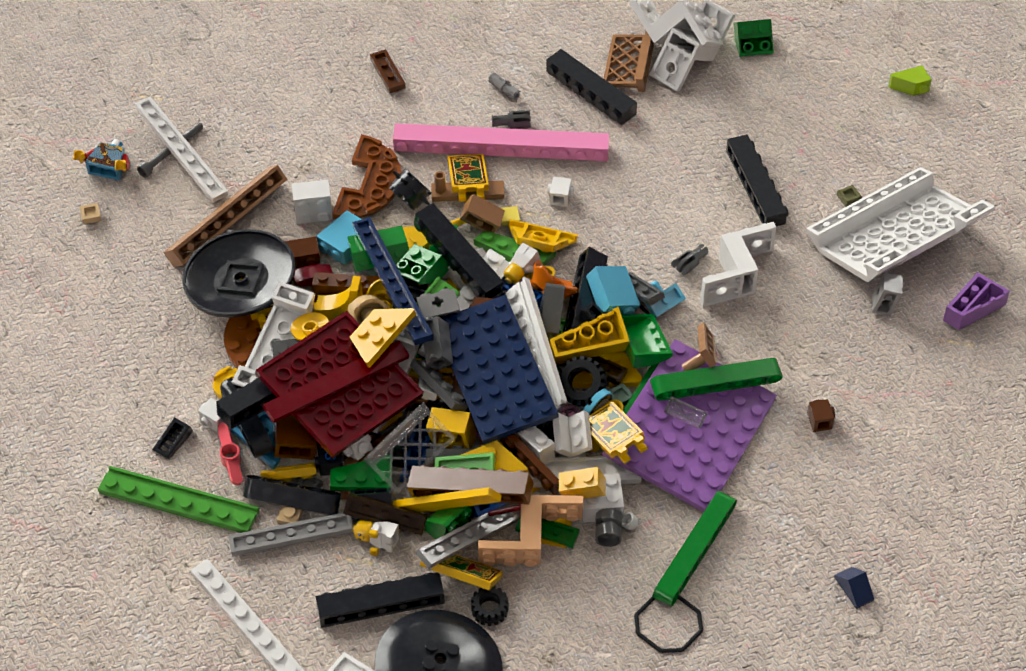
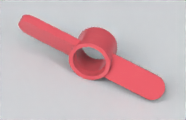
M222 422L218 426L221 442V462L228 469L231 483L239 486L243 482L239 465L241 462L240 449L233 442L230 428ZM229 453L236 454L235 456L230 458L225 457V455Z

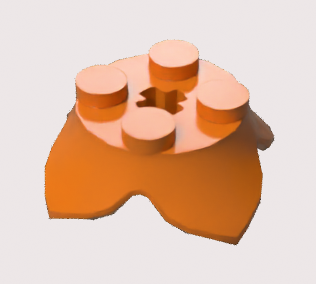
M537 260L534 263L533 277L530 282L533 287L540 289L542 294L544 293L546 283L564 285V299L577 293L578 288L573 287L572 281L555 278L549 274L541 260Z

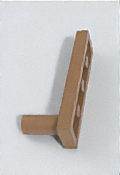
M442 171L436 172L434 174L435 183H431L432 202L459 201L458 193H452L451 183H446L445 173ZM488 181L489 190L484 191L485 200L504 199V181ZM476 191L466 192V200H468L472 194H475L477 196Z
M704 322L697 326L699 354L682 364L684 371L697 369L705 363L710 368L717 364L715 338Z

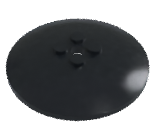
M255 229L227 232L207 241L191 255L183 271V289L192 305L206 314L224 318L251 315L274 304L271 297L279 281L289 285L292 284L296 270L295 259L288 244L272 233Z
M423 610L402 617L384 633L375 655V671H503L499 649L489 633L472 619L446 610ZM442 657L446 662L439 664L435 661V658Z

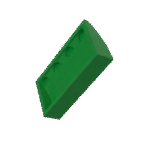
M653 314L621 315L630 341L625 351L633 368L655 365L673 356Z

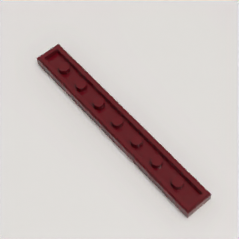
M398 340L390 344L370 368L367 367L363 358H360L265 403L263 409L272 422L275 423L409 359L410 355Z

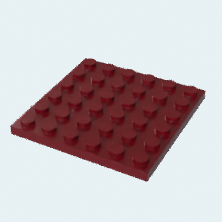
M345 311L256 369L255 375L278 398L362 357L352 343L350 336L360 324L348 311ZM396 364L292 415L324 450L334 458L421 398L424 391Z

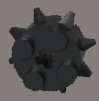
M406 168L400 174L393 171L396 178L389 188L399 198L404 196L402 200L413 211L422 203L430 205L427 198L432 192Z

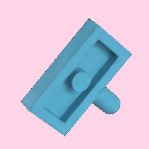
M653 281L650 284L663 291L665 298L651 306L647 304L646 306L656 318L684 301L686 297L677 283L663 290L657 281Z

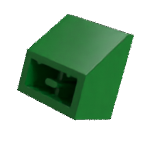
M771 19L733 22L734 38L739 57L774 53Z
M416 244L396 264L403 278L417 284H432L437 277L442 279L449 271L442 255Z
M473 506L437 510L426 520L425 531L435 540L471 522Z

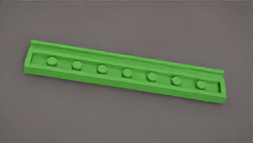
M112 466L109 467L108 473L105 474L98 488L99 494L239 533L251 531L256 516L260 512L257 506Z

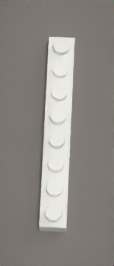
M147 97L135 103L136 110L210 201L214 203L228 196V190L151 97Z
M208 559L191 569L192 576L274 671H304Z

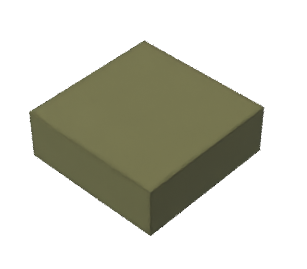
M853 185L837 191V196L845 207L862 199V196Z

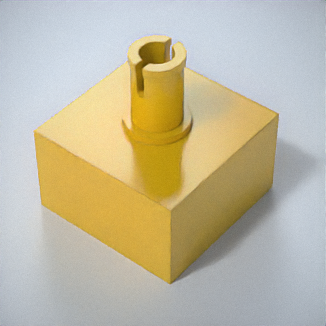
M432 407L426 430L433 446H444L445 449H452V446H463L464 449H472L477 430L470 412Z

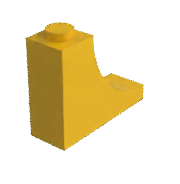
M353 276L351 286L341 293L318 295L317 302L313 303L314 312L325 315L330 322L343 312L348 311L349 304L363 295L361 276Z

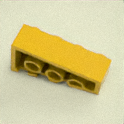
M618 306L606 314L599 315L590 322L587 321L575 329H570L550 339L549 344L555 363L559 365L564 364L567 360H573L572 357L575 356L577 358H580V356L592 358L625 351L630 341Z

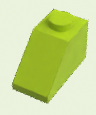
M923 65L891 73L888 86L891 89L915 96L929 92L932 79Z

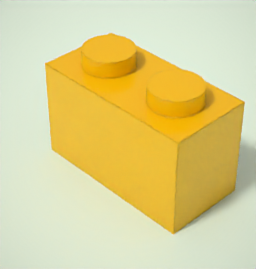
M598 467L559 473V492L561 495L583 496V499L606 496V478Z

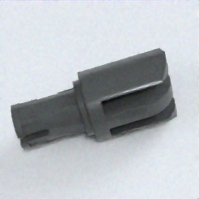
M530 110L509 111L507 115H492V127L508 126L510 129L532 127Z
M700 244L693 251L687 250L671 262V266L673 268L677 267L676 270L679 273L682 272L684 276L698 266L699 260L708 254V248L704 247V244Z

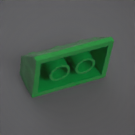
M402 225L377 230L395 265L409 251ZM357 235L347 236L354 273L374 270Z

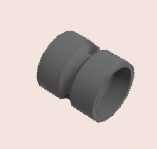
M606 508L596 513L595 541L597 544L612 547L621 543L622 514L620 511Z

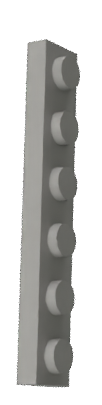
M507 503V504H505V505H503V506H501V507H499V508H496V509H494V510L503 509V508H508V507H510V506H509V504ZM515 511L489 516L486 513L419 548L416 555L430 569L477 544L478 540H484L511 526L520 517Z
M339 513L228 536L233 557L354 532L351 516Z

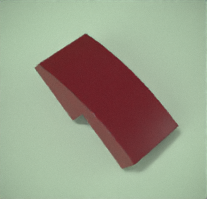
M316 264L297 268L293 279L295 286L312 287L315 272L333 273L330 264Z

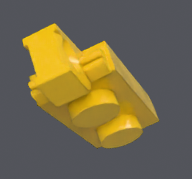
M313 462L276 467L275 469L260 471V476L277 480L281 479L282 481H291L293 477L308 479L316 474V466Z

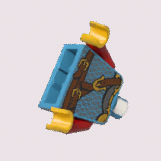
M114 139L111 144L99 143L96 148L87 153L75 150L73 160L86 163L88 174L120 181L123 171L129 170L131 167L129 157L125 154V150L122 147L123 144L118 139Z

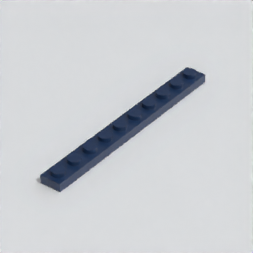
M368 217L352 222L353 229L395 309L412 308L415 310L417 315L405 327L414 345L434 340L432 331L371 218Z

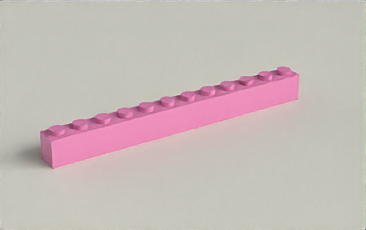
M395 123L393 148L394 151L483 154L484 156L608 161L609 133Z

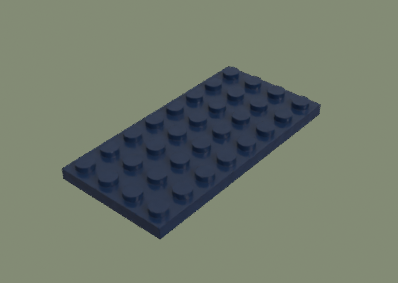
M506 295L464 309L458 314L453 313L441 318L449 324L453 356L451 368L483 445L559 417Z

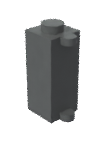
M438 316L426 317L425 320L433 333L434 339L424 343L426 364L438 371L453 364L449 324Z

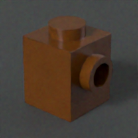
M829 400L809 402L807 415L813 432L832 430L835 410L833 406H830Z

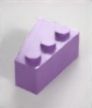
M977 272L947 305L943 321L960 330L1005 306L1010 291Z

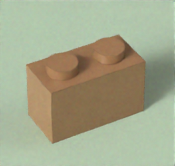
M472 194L464 204L460 220L481 231L486 230L495 233L500 227L505 210Z

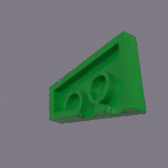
M391 454L378 457L375 461L366 460L334 468L330 471V491L391 488Z

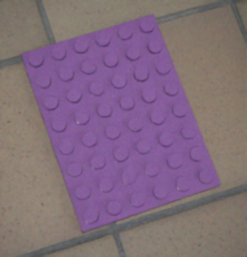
M674 339L670 346L673 356L658 364L626 414L643 431L645 436L643 443L648 449L640 453L634 445L627 448V454L631 460L626 464L618 456L611 458L604 450L602 456L704 512L716 492H721L777 395L762 386H753L670 400H656L650 380L657 375L684 371L682 364L699 354L695 349ZM717 362L714 366H721L722 364ZM705 363L697 369L708 368L709 365Z

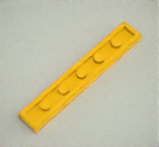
M487 487L398 499L393 501V505L416 512H427L501 502L502 495Z

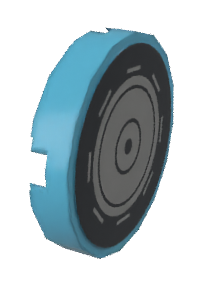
M607 389L600 390L592 397L591 405L587 404L583 411L591 415L605 406L608 401L613 400V394Z

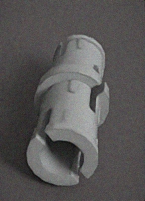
M492 73L489 76L488 82L496 86L499 92L507 94L513 100L519 98L521 91L512 86L510 81L502 79L496 73Z

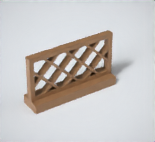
M645 31V35L612 36L603 79L608 81V79L615 76L616 80L608 81L613 86L637 87L638 92H645L654 48V42L647 31ZM616 41H624V43L617 45ZM635 41H642L636 46L633 44ZM628 45L632 47L627 52L623 50ZM617 52H621L622 55H620L619 57L616 58L615 56H613ZM634 52L639 53V55H637L634 58L630 56ZM625 58L629 59V61L624 64L620 62ZM615 64H618L620 66L615 70L611 68ZM632 64H635L637 66L632 70L627 68ZM622 70H625L627 72L622 76L618 74ZM632 76L634 81H626L625 79Z

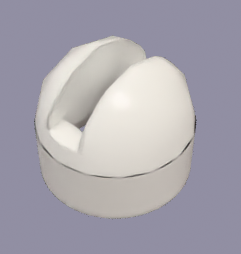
M628 512L622 517V526L627 530H635L638 527L639 519L633 513Z

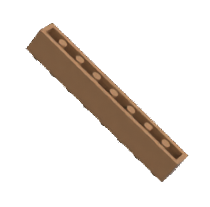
M278 165L266 168L163 253L173 267L184 265L200 246L212 238L221 235L287 181V177Z

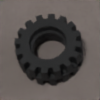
M496 586L490 590L479 588L478 592H474L471 598V611L477 622L481 621L482 625L488 623V626H491V623L498 625V621L502 623L504 617L508 615V597L505 591L502 592L501 588L496 589ZM486 601H494L499 605L496 609L490 611L481 607Z

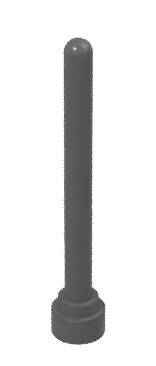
M196 124L182 136L188 141L203 129V124ZM166 148L149 162H142L137 166L138 173L142 177L147 178L152 174L153 167L169 156L171 151Z

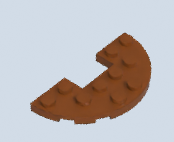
M361 134L352 158V165L366 167L367 170L360 190L346 187L341 188L332 213L333 219H337L345 211H349L359 218L369 216L383 209L396 196L389 187L396 178L393 171L400 174L401 166L392 149L382 145L380 140Z
M251 315L229 318L225 327L224 345L231 363L237 369L239 365L245 367L260 335L258 332L262 331L258 319L252 320Z

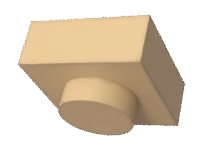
M98 203L80 206L83 225L101 221Z
M282 505L276 519L277 524L283 525L300 521L303 509Z

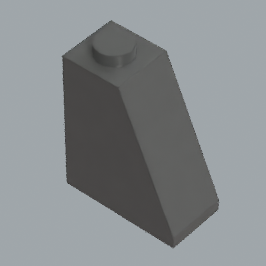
M546 283L539 311L548 341L559 335L565 292L564 285Z

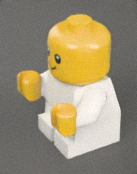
M522 243L516 250L511 264L503 273L506 278L505 281L509 284H516L527 273H529L528 276L530 278L533 277V265L537 260H541L538 251Z
M360 520L353 527L354 536L357 540L370 541L374 545V547L370 548V555L378 556L381 548L392 553L399 541V524L391 522H375L373 524L369 521Z

